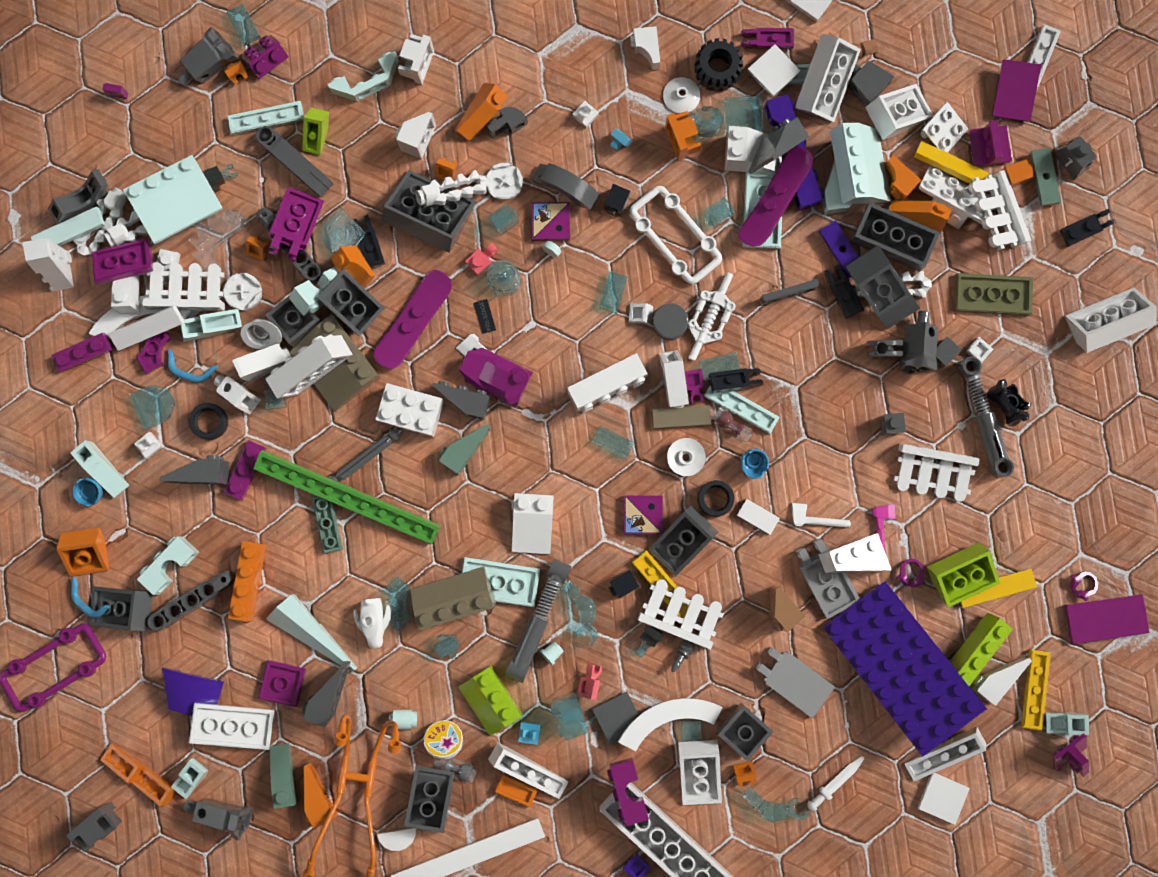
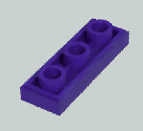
M834 221L820 229L819 233L848 279H850L852 276L846 266L859 258L838 223ZM839 248L844 249V253H841Z

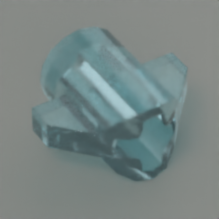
M443 634L437 636L439 642L434 645V649L441 659L447 655L451 659L456 657L459 648L457 637L455 635Z

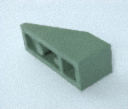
M486 424L450 444L448 448L444 447L439 454V462L460 475L492 429L491 426Z
M290 743L270 746L271 792L274 809L294 806L299 801Z

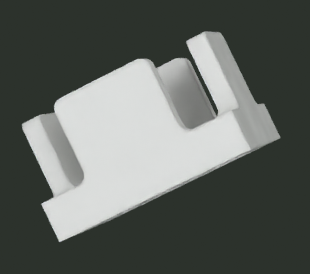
M410 34L409 39H405L400 53V57L407 61L405 66H398L399 74L413 79L415 83L420 85L423 84L434 54L431 37L426 35L419 37Z

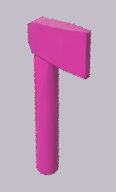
M895 504L877 506L872 509L873 516L876 518V534L878 533L884 551L883 518L895 519Z

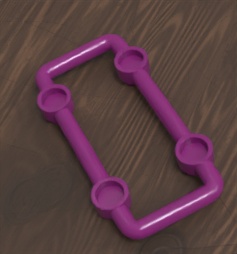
M82 623L74 628H65L60 631L58 638L24 659L12 660L8 668L0 673V685L13 708L17 712H26L31 708L42 707L48 697L82 676L89 677L94 675L97 667L105 662L106 653L89 625ZM84 631L98 658L94 661L82 662L78 667V671L43 692L32 693L28 697V701L21 705L7 677L12 674L24 673L27 665L63 643H73L77 639V634Z

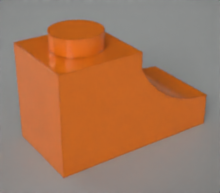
M894 155L885 164V168L891 176V186L889 187L891 195L895 199L904 200L920 183L921 179Z
M357 245L341 246L330 258L338 272L343 268L362 287H365L375 277Z

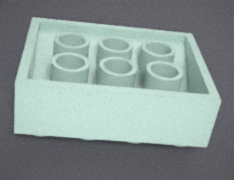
M842 123L832 129L830 136L842 204L891 202L877 129L861 123Z
M193 155L123 189L154 244L223 210Z

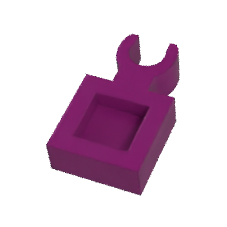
M702 369L684 371L687 391L691 390L692 392L690 401L694 403L693 397L699 395L700 402H703V396L699 389L705 388Z

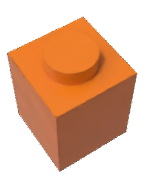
M1027 159L1006 166L1001 170L1006 171L1011 187L1026 183L1033 178V168L1028 164Z

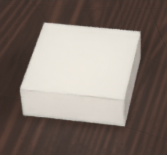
M978 337L965 352L971 357L978 358L982 363L992 352L993 348Z

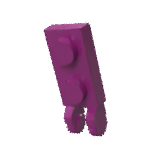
M793 28L743 29L741 31L742 37L756 36V40L742 41V48L770 49L774 45L779 49L794 48Z

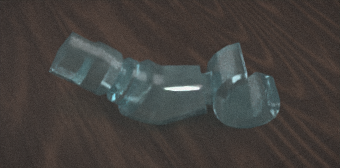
M569 580L560 589L571 601H575L576 610L579 612L582 626L576 631L575 636H580L583 630H588L592 634V639L589 641L591 646L598 639V631L592 625L595 622L596 606L590 597L587 598L585 594L582 595L580 593L581 590L577 586L575 587Z
M750 787L745 790L742 796L748 801L749 806L753 809L757 808V812L761 814L760 817L769 822L787 819L788 816L795 820H805L810 815L808 811H803L800 815H796L794 806L796 803H799L798 798L791 799L787 806L785 803L768 802L765 799L762 800V797Z

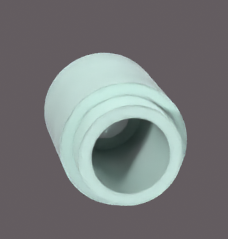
M393 710V714H389V720L395 721L398 729H412V727H417V711Z

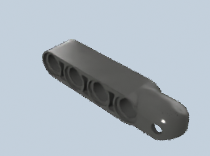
M263 126L256 132L257 141L316 195L321 198L333 186V182L271 127Z
M262 207L257 211V218L269 233L275 216L270 210ZM281 243L280 248L288 256L290 249H286V245ZM305 249L303 251L299 250L296 260L293 262L294 265L312 284H318L323 274L322 270ZM300 256H306L303 263H298ZM317 270V275L314 278H310V272Z
M225 570L210 580L199 584L153 613L148 618V626L154 631L167 629L216 598L220 592L234 583L236 576L231 570ZM208 585H211L213 588L211 595L206 593ZM192 595L196 598L194 606L189 602V598ZM175 606L179 608V614L177 616L173 614V608ZM158 616L163 620L160 627L156 624Z

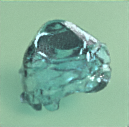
M703 106L702 109L697 108L696 112L690 116L693 118L698 130L697 137L712 138L717 136L724 122L721 111L712 106Z
M507 260L495 261L487 271L488 287L493 289V294L513 295L518 291L522 283L518 268Z

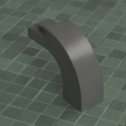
M540 163L531 179L536 184L550 187L562 193L577 206L589 210L599 195L584 180L551 163H548V165Z
M98 169L92 170L86 182L79 189L68 195L53 198L48 210L57 224L97 207V201L105 198L108 194L106 190L108 184L105 177L102 176Z

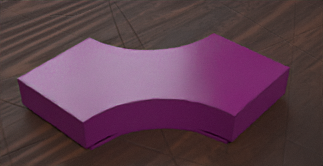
M167 331L146 339L143 351L136 357L147 375L164 365L162 362V350L166 343L171 340Z

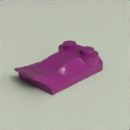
M483 347L468 351L459 369L467 383L516 407L533 375L532 371Z

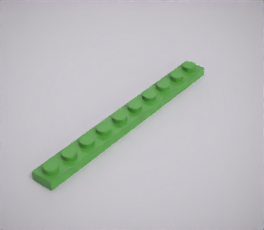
M264 450L260 451L254 469L430 544H433L441 526Z

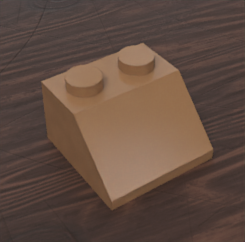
M773 586L770 588L769 616L772 618L771 624L777 630L789 632L805 615L780 587Z

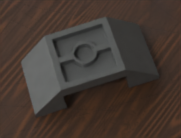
M879 245L846 266L855 283L887 329L920 309Z

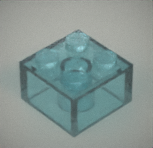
M576 691L554 698L553 704H551V711L554 718L558 717L559 723H557L560 737L564 736L565 741L587 734L588 727Z

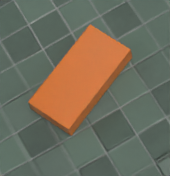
M502 773L494 793L530 808L538 788Z

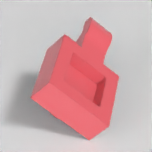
M491 243L484 252L478 249L465 262L479 276L492 264L489 258L498 249Z
M587 665L586 676H581L578 696L596 700L600 681L596 680V678L602 672L601 666Z

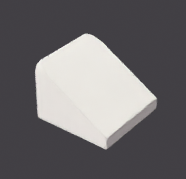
M647 303L630 304L629 323L652 324V305Z

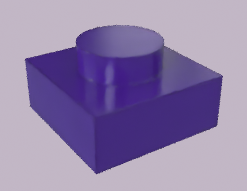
M637 852L623 866V869L631 877H643L651 868Z

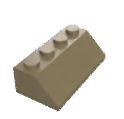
M484 566L411 589L413 612L419 630L492 609L496 604Z

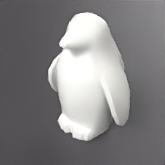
M381 598L362 600L360 617L356 609L353 612L356 625L364 634L370 648L378 649L382 646L383 634L391 619L390 606H386L384 613Z

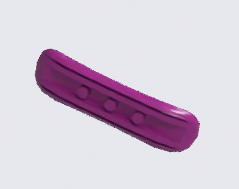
M795 146L785 154L764 194L739 229L738 238L743 243L753 247L760 246L771 236L812 167V155L804 147Z
M435 269L429 271L424 276L399 317L376 346L373 353L374 359L381 366L393 369L401 365L430 320L444 303L452 288L451 279L444 272Z

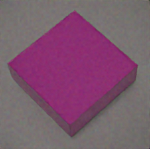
M103 83L102 90L108 96L127 99L128 92L122 86Z

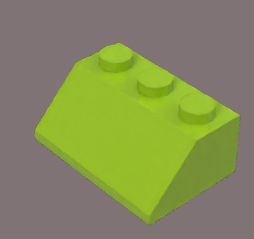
M979 542L927 566L932 582L948 608L1000 584L990 551Z
M491 665L459 686L460 691L489 736L504 729L523 715Z

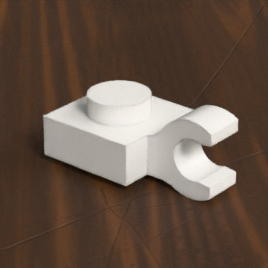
M160 249L157 262L163 265L164 271H170L171 264L179 263L180 254ZM163 277V283L167 284L169 277Z

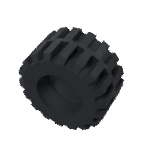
M715 38L714 42L709 40L707 45L703 44L701 50L697 53L694 65L697 81L701 80L700 84L702 86L707 85L706 89L708 90L714 88L715 92H718L720 88L722 91H725L727 86L730 89L738 81L743 66L742 53H739V47H734L732 41L727 43V39L724 38L723 41ZM720 58L726 61L729 69L724 72H716L710 68L708 62L711 59Z

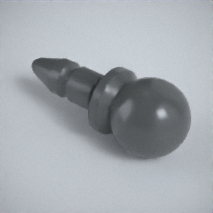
M683 640L680 643L679 650L676 652L678 656L672 664V672L679 669L684 659H688L689 655L694 652L695 646L693 642Z

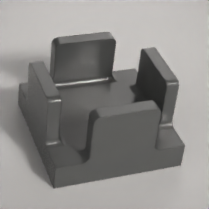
M110 802L95 810L66 836L70 841L75 840L83 851L86 852L94 846L95 842L99 839H104L122 823V820L114 812L116 807Z

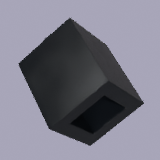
M613 184L604 203L606 212L612 216H621L630 197V190Z
M628 570L611 580V586L608 588L614 597L618 596L620 599L640 586L631 571Z

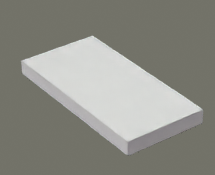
M194 703L189 743L269 750L274 709Z

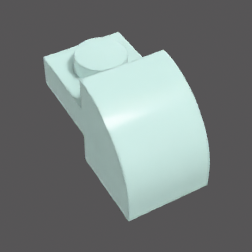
M1073 712L1045 713L1046 733L1081 735L1084 733L1089 735L1088 714Z
M192 758L179 773V777L171 788L187 799L206 777L209 770Z

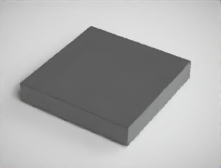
M627 691L592 708L609 745L618 741L628 725L639 716Z

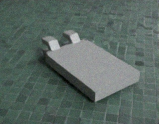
M818 538L812 542L818 552L815 556L810 558L803 547L796 550L802 562L798 568L825 619H829L851 607L860 598L846 573H825L819 554L829 551L830 548L827 549L823 540Z
M770 647L766 653L777 660L776 664L770 670L759 662L755 669L766 676L764 679L765 684L813 718L835 686L786 651L781 654L773 647Z

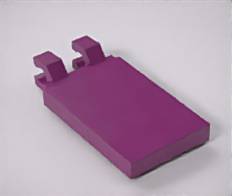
M288 187L269 232L270 239L272 240L269 253L276 255L280 244H285L291 247L287 260L295 262L299 250H306L324 201Z

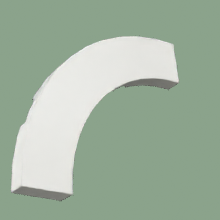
M140 296L139 313L120 314L112 308L96 322L89 334L95 336L105 333L109 341L111 338L108 334L121 328L128 321L155 314L162 310H149L143 306V298H149V296ZM162 296V299H168V296ZM178 310L183 319H187L191 310Z
M687 698L659 703L645 710L632 721L622 733L618 742L636 751L650 732L662 724L677 719H699L714 725L722 707L708 701Z

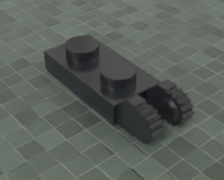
M1106 209L1098 214L1090 215L1059 230L1067 247L1100 233L1103 229L1115 224L1116 221L1114 219L1102 225L1098 220L1101 217L1107 216L1110 210Z
M366 215L364 216V221L368 229L361 231L360 223L357 219H353L361 253L372 269L386 263L375 230L372 227L369 216Z
M836 265L834 269L840 280L835 282L829 270L824 271V276L830 284L829 287L845 319H848L864 311V308L841 266Z
M758 368L709 373L708 375L712 393L749 389L763 385L762 379L749 380V377L761 374Z

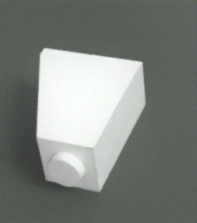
M278 343L232 361L240 378L251 383L269 374L273 369L282 367L285 364L284 361L290 358L291 355L287 347H283Z
M678 350L659 353L667 402L670 407L682 408L684 405L689 404L683 359Z

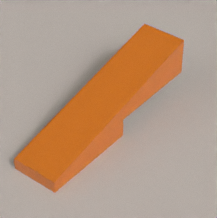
M111 744L100 759L124 781L134 784L159 806H168L177 793L171 788V783L115 744Z

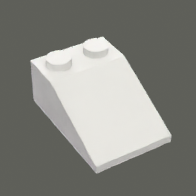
M917 84L878 96L865 107L882 140L896 136L933 117Z
M729 126L726 136L724 170L749 172L759 145L768 134L749 127ZM782 155L753 173L775 174L782 162Z
M515 493L512 552L550 554L553 495Z
M718 740L678 742L683 805L722 803Z

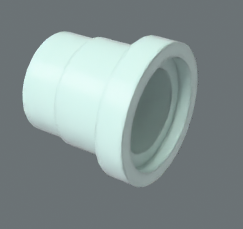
M553 641L539 652L553 666L555 660L564 651Z

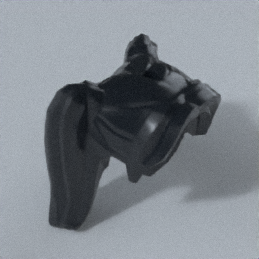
M1002 379L988 390V398L996 402L1002 409L1008 426L1014 427L1021 421H1028L1029 414L1025 410L1029 409L1031 403L1021 397L1015 384L1007 387V381Z

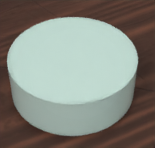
M546 241L542 246L543 250L554 258H558L561 254V249L551 241Z

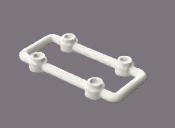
M656 186L630 207L629 213L636 222V230L639 233H645L671 263L673 274L682 276L689 284H695L722 262V255L716 248V240L711 236H706L679 205V196L669 193L663 186ZM658 193L665 198L666 208L675 210L701 241V249L706 253H711L715 258L693 277L687 272V264L683 260H677L650 228V220L647 217H641L637 213V210Z

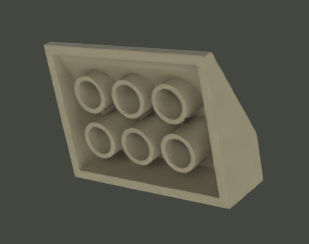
M331 314L316 325L290 353L295 357L299 354L298 351L301 348L310 346L312 340L321 335L326 337L332 334L333 336L341 335L353 355L314 383L334 412H336L381 377L338 320Z

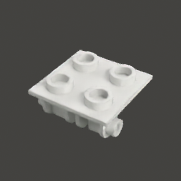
M946 102L921 129L920 135L925 139L929 137L938 149L948 153L968 128L950 104Z

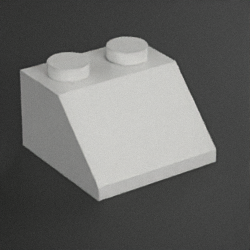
M427 112L403 122L402 127L397 129L395 138H397L396 140L402 152L420 159L423 158L436 127L432 113Z

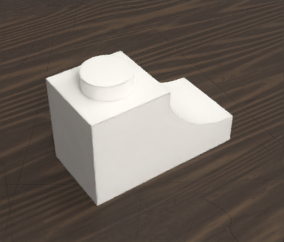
M656 26L634 28L633 36H630L631 47L635 48V54L639 53L647 58L652 70H658L660 67V55Z

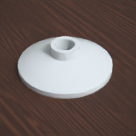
M685 77L675 78L665 86L663 100L670 111L677 114L685 111L689 113L699 104L700 90L691 79ZM684 91L686 94L681 96L679 92Z
M679 439L668 450V464L678 475H695L705 464L706 455L704 448L694 439ZM684 454H687L689 456L688 461H684L682 459V456Z

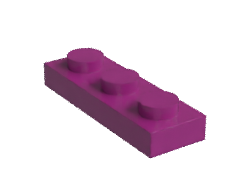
M100 333L51 356L58 372L62 373L112 351L106 334Z
M250 440L247 441L224 493L240 500L244 499L257 471L254 469L258 455L261 450L266 451L267 448Z

